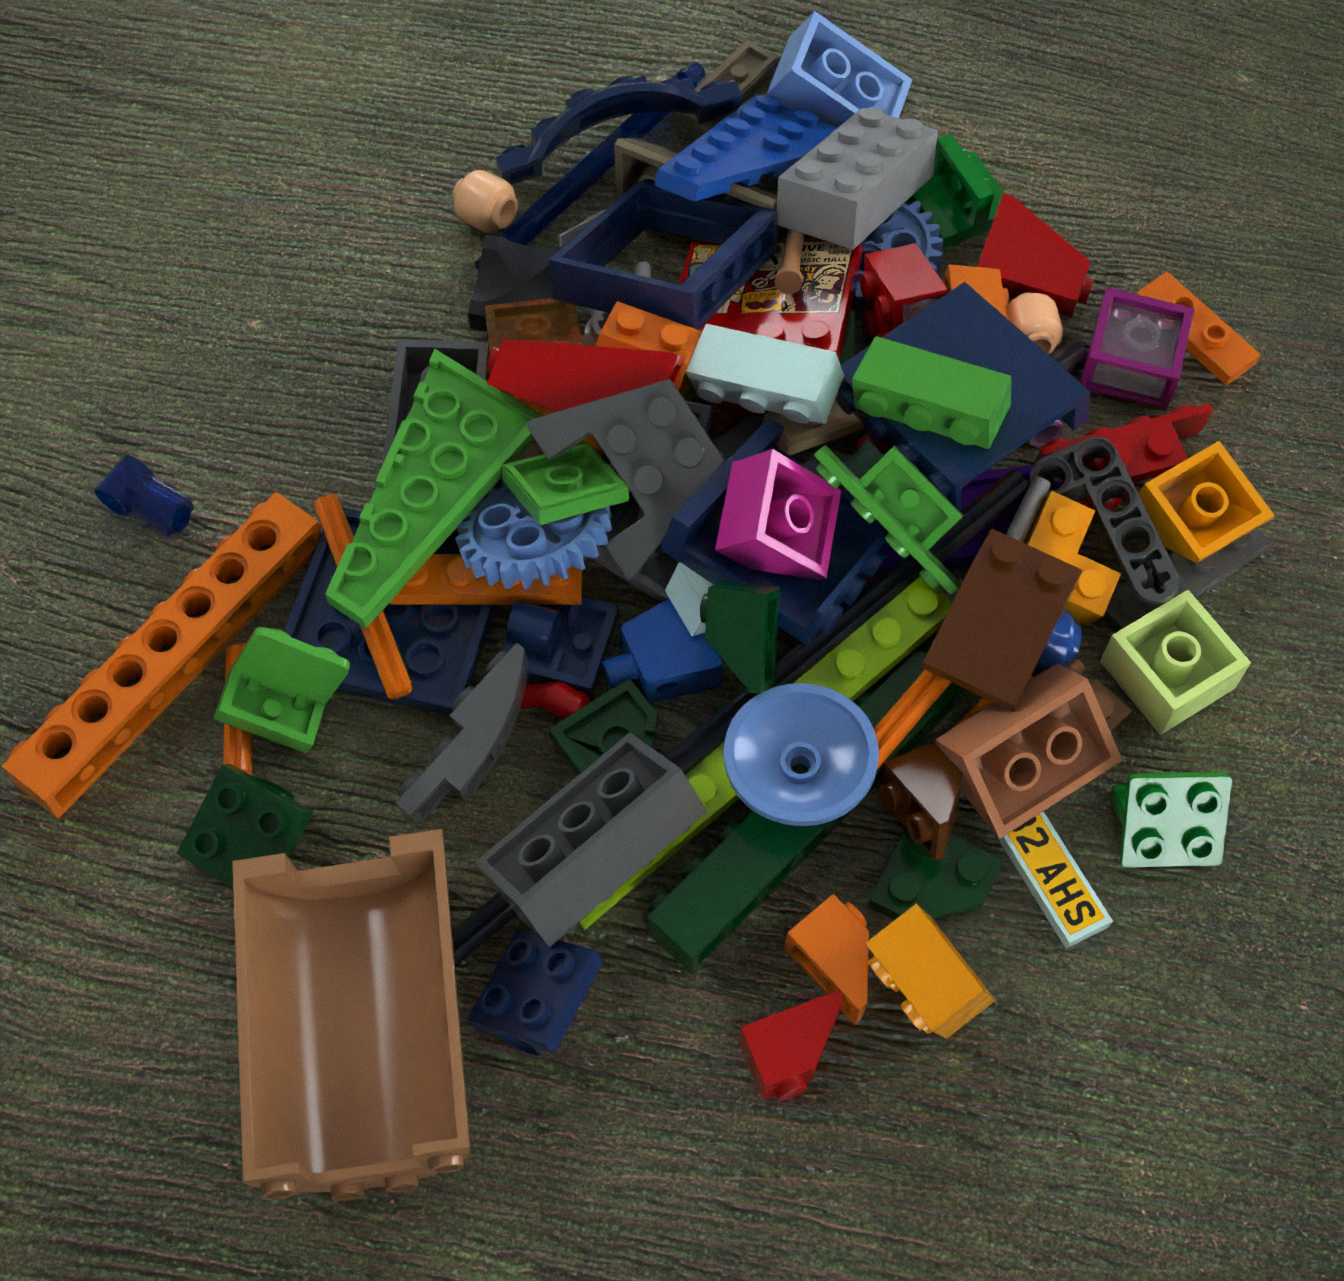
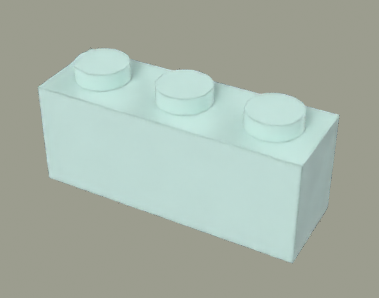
M710 324L705 325L686 370V374L698 396L708 402L722 403L724 400L737 403L754 413H764L765 410L783 414L789 420L802 424L809 421L826 423L844 378L836 352Z

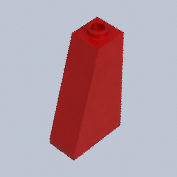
M503 339L501 346H496L489 356L486 372L490 373L487 384L558 412L669 379L675 385L686 357L666 351Z

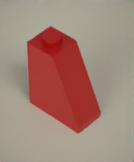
M1003 193L977 267L1000 269L1002 287L1008 289L1010 299H1015L1023 293L1048 295L1055 301L1058 313L1068 317L1073 316L1077 303L1086 305L1094 279L1086 277L1091 263L1089 259L1015 197Z

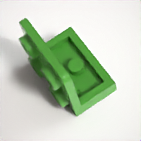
M257 627L229 670L213 719L307 754L314 744L325 704L347 676L350 662L338 656L331 649L309 645L292 638L282 630Z

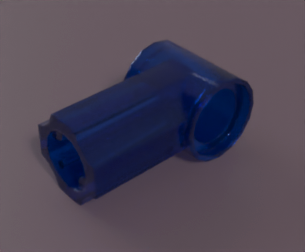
M124 455L94 488L97 498L116 514L126 517L131 513L168 536L174 533L180 534L189 523L191 512L194 509L190 498L157 480L147 466L130 455Z

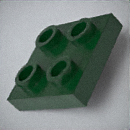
M222 764L176 854L233 887L232 861L285 853L290 859L313 811L295 802L294 795L278 784L263 778L253 777L232 764Z

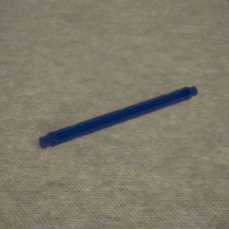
M693 62L686 69H680L672 78H676L679 81L691 78L693 86L696 88L697 83L705 76V70L701 64ZM670 112L631 114L504 230L499 237L518 244L527 245L615 164L614 144L618 138L642 139ZM481 257L475 261V267L478 271Z

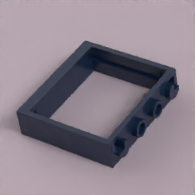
M639 181L549 259L550 272L548 275L551 279L553 300L611 313L618 301L699 330L778 250L777 210L717 197H709L694 202L654 186V184ZM646 228L722 245L681 285L604 267Z

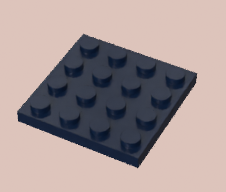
M342 507L353 536H355L360 525L359 517L362 511ZM322 531L284 632L288 633L292 638L309 645L331 649L338 656L350 662L348 674L337 690L450 715L454 711L452 705L463 690L470 686L496 605H390L389 603L383 609V612L412 685V692L409 695L392 700L387 697L360 625L327 602L325 593L337 565L324 531ZM452 532L434 554H461L455 538L459 536L458 532Z

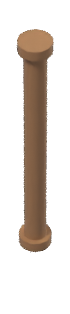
M791 229L787 230L782 268L778 270L775 278L776 288L784 294L798 292L803 281L802 273L799 270L805 234Z

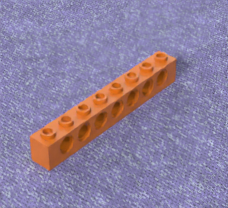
M277 492L265 503H260L254 507L247 521L233 535L223 538L218 544L215 553L200 568L198 567L190 571L185 577L182 586L167 601L157 604L151 611L149 619L133 635L123 638L117 645L114 654L99 669L89 672L82 680L80 688L64 704L54 707L46 716L44 724L28 740L21 741L12 749L8 760L1 767L15 786L59 819L312 559L321 536L318 521ZM273 545L267 550L258 551L263 546ZM232 578H240L235 583L225 584L228 580ZM208 610L205 615L192 618L197 612ZM175 644L168 651L158 652L165 645ZM141 678L137 684L124 687L128 681ZM106 713L101 720L89 723L95 715ZM71 748L66 756L54 759L59 751Z

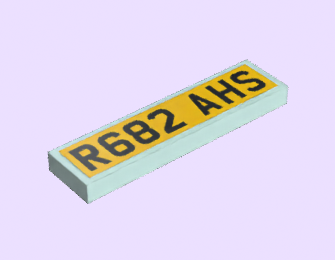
M1044 812L1036 815L1002 838H998L1066 949L1111 925L1113 920Z

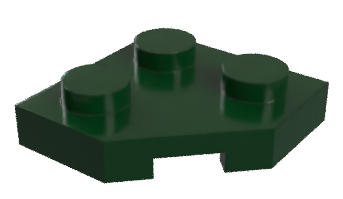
M629 678L549 728V737L577 775H579L629 732L653 748L658 714Z
M906 828L869 900L868 907L894 920L915 904L920 906L933 920L958 913L964 915L981 910L1004 860L950 835L944 858L934 861L921 845H917L911 839Z

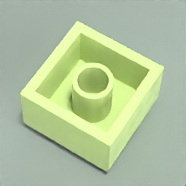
M1186 590L1113 634L1100 660V663L1160 735L1234 690L1251 664L1248 658L1189 590Z

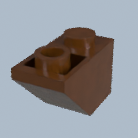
M935 743L883 762L879 797L883 807L889 813H893L907 828L911 839L917 845H921L934 861L944 858L957 814L962 772Z

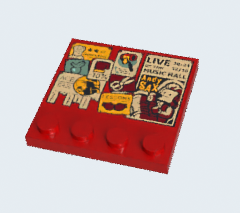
M804 238L799 270L803 276L802 286L794 294H784L775 286L776 273L782 268L786 239H778V250L699 329L703 331L705 325L710 324L836 352L840 361L863 254L862 242L854 249H850L819 238ZM691 241L678 285H681L722 245L708 241Z

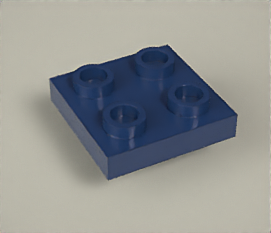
M582 597V605H536L517 600L509 617L504 650L508 652L516 643L524 648L529 662L528 681L536 683L563 682L576 691H582L587 696L592 697L601 671V661L605 659L619 617V606Z
M517 929L467 1020L478 1030L497 1035L511 1046L527 1054L539 1056L542 1050L555 1054L604 959L594 949L557 940L552 946L548 947L536 934Z

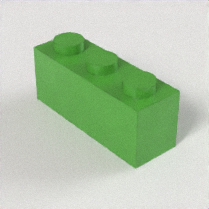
M875 336L852 378L856 409L862 410L873 417H885L907 424L918 431H930L950 437L963 445H976L985 449L990 448L1011 406V375Z

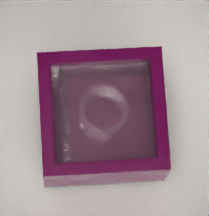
M1106 287L1095 319L1080 383L1091 392L1166 410L1180 378L1195 308Z

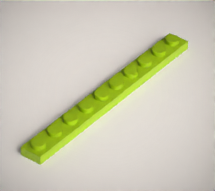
M920 576L793 684L807 683L827 687L841 693L854 702L941 627L953 601L944 592L937 593ZM724 742L685 774L707 812L694 822L688 831L679 835L658 853L647 866L640 869L615 890L609 899L600 903L578 923L584 930L740 799L733 790L726 774Z

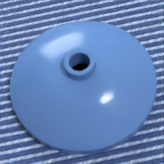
M786 684L768 689L762 694L756 695L736 713L728 727L724 741V766L728 780L735 793L750 809L759 815L786 825H818L845 815L866 796L874 782L878 767V741L873 726L865 713L852 700L841 693L814 684ZM796 765H803L809 771L804 774H797L792 771V768Z

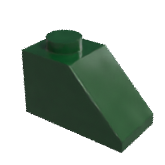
M722 581L708 587V593H705L701 600L700 620L702 623H706L705 638L750 693L762 694L774 685L780 587Z

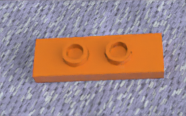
M1165 272L1136 292L1137 295L1195 308L1186 350L1224 385L1227 386L1257 364L1261 354L1169 272ZM1168 320L1159 321L1163 324H1172V322Z

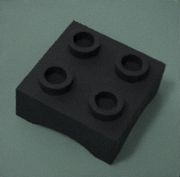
M485 234L478 277L468 310L470 329L556 343L565 302L553 300L552 284L548 273L550 272L549 259L562 248L526 246L499 236Z

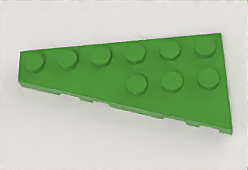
M434 349L429 360L430 367L423 382H419L414 393V403L406 420L402 421L376 479L377 486L369 503H365L359 517L360 525L352 543L347 544L325 593L329 605L365 629L502 477L501 466L517 461L534 442L535 438L525 423L531 419L543 416L503 390L488 385V381Z

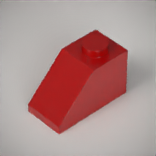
M840 990L740 1028L738 1042L762 1100L776 1095L778 1101H784L796 1097L808 1089L806 1083L811 1082L841 1010L844 999Z

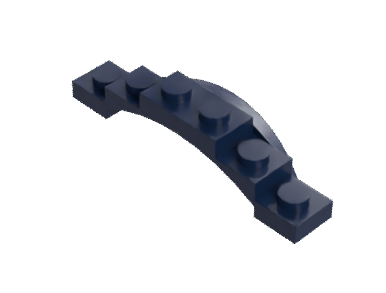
M645 75L636 78L633 76H623L614 80L610 86L596 91L592 88L580 90L574 93L570 99L565 100V110L558 117L553 116L543 119L536 127L531 128V146L515 145L503 151L502 155L496 157L499 178L513 185L541 176L542 162L555 149L573 136L607 120L645 112H677L696 115L698 123L702 124L730 115L737 110L740 104L741 93L736 80L728 83H723L722 81L711 82L702 87L700 92H696L691 78L680 81L676 78H671L657 83L648 82Z

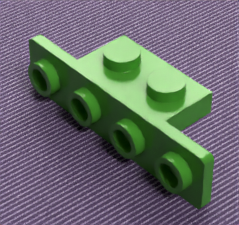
M826 445L820 448L814 456L821 462L816 469L822 477L834 488H838L842 484L855 497L850 502L853 508L870 524L877 519L889 531V534L885 537L886 541L900 556L907 558L911 554L924 567L919 574L932 589L939 594L945 589L951 596L958 593L962 584L929 551L963 517L957 508L896 446L892 447L860 480Z

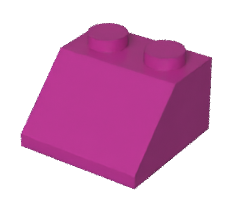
M774 449L732 462L715 551L750 570L816 580L827 578L841 489L834 488L826 480Z

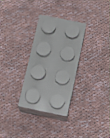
M861 108L778 177V225L854 249L933 176L938 130L923 126L920 121L915 119H900L886 115L878 108Z

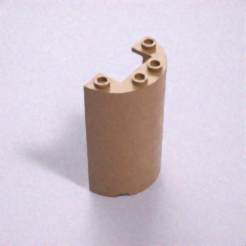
M442 829L389 837L391 857L297 871L285 853L232 861L243 1182L260 1188L263 1198H286L295 1195L296 1192H331L332 1200H354L364 1196V1189L385 1186L387 1192L411 1191L419 1187L418 1179L438 1173L454 1172L464 1168V1161L469 1157L471 1149Z

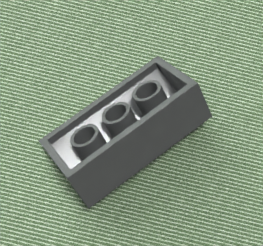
M629 732L475 861L474 864L525 925L550 947L561 937L567 935L579 921L600 903L609 899L615 890L636 872L647 866L658 853L679 835L688 831L692 824L703 816L707 810L681 768Z

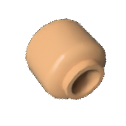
M485 170L470 172L456 183L453 190L454 211L457 218L485 233H495L502 228H506L511 224L516 215L518 202L515 198L513 186L506 180Z
M1023 293L1008 303L1006 308L1007 319L1011 320L1018 329L1050 355L1062 341L1064 334L1055 301L1048 295Z

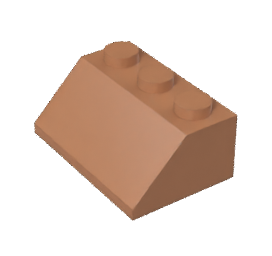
M1058 663L1028 681L1013 711L993 703L935 739L941 751L962 772L960 789L993 834L999 839L1123 761L1088 678Z

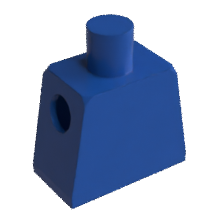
M669 598L624 623L620 627L622 654L601 661L604 677L611 689L630 678L632 681H636L642 695L648 702L698 693L722 686L723 663L718 653L705 638V633L693 637L690 635Z

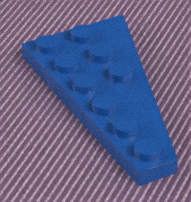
M767 95L754 96L658 168L654 186L695 202L730 191L731 184L735 182H741L746 186L759 183L760 175L768 174V177L776 179L838 127L818 120V116L813 112L802 109L794 111L781 106L780 101L774 97Z

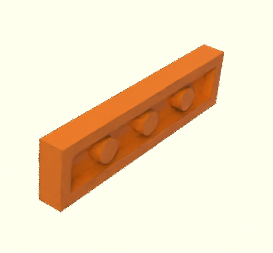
M433 554L392 599L390 605H514L517 600L536 605H582V570L572 566L567 568L568 578L565 580L557 574L551 575L548 586H544L540 579H534L530 588L524 589L522 581L517 580L510 589H505L502 578L493 585H488L485 575L475 578L472 568L465 567L461 554Z

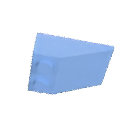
M814 11L789 37L766 95L778 99L781 106L794 111L802 109L813 112L818 116V120L840 127L861 108H878L886 115L899 118L912 79Z

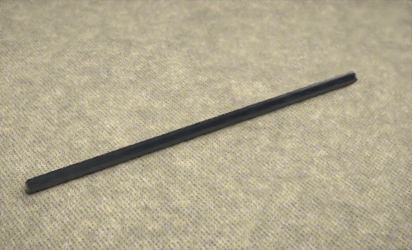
M1010 470L960 511L963 517L929 551L941 563L944 562L1020 499L1029 487L1027 479L1019 471ZM911 554L907 558H903L863 591L851 606L846 605L843 608L844 610L839 620L828 634L820 630L809 645L801 642L775 664L774 685L771 688L793 684L921 576L919 572L924 567ZM747 688L744 689L665 754L664 757L681 768L683 773L686 774L725 741L728 727L736 713L744 704L758 694L750 693ZM499 893L495 894L452 930L455 966L517 916Z

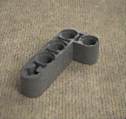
M1097 436L1086 438L1047 455L1034 464L1030 472V481H1032L1034 476L1044 479L1057 477L1064 480V484L1059 489L1052 490L1053 492L1077 503L1087 499L1090 508L1095 510L1094 516L1135 602L1141 610L1150 613L1178 596L1176 569L1116 447L1111 441ZM1095 458L1104 459L1109 463L1106 468L1100 471H1090L1085 468L1086 463ZM1113 498H1121L1128 502V506L1122 511L1112 512L1104 508L1105 503ZM1134 538L1142 539L1149 545L1146 550L1140 553H1130L1123 546L1127 541ZM1151 567L1152 576L1159 587L1164 586L1163 593L1157 594L1153 588H1148L1146 571Z

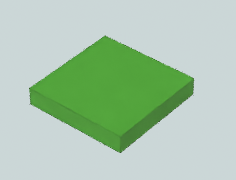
M589 443L576 445L553 461L548 460L546 455L542 454L501 466L503 482L539 525L629 501V486Z

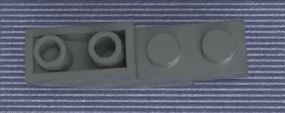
M518 643L508 652L505 650L499 652L490 661L485 671L487 675L475 688L469 686L459 694L452 705L454 711L449 716L460 733L456 737L450 735L444 739L436 748L433 754L435 760L422 774L416 772L411 775L400 788L398 794L401 797L395 804L402 814L417 827L451 790L463 801L467 802L485 780L500 757L519 715L527 683L529 662L524 648Z

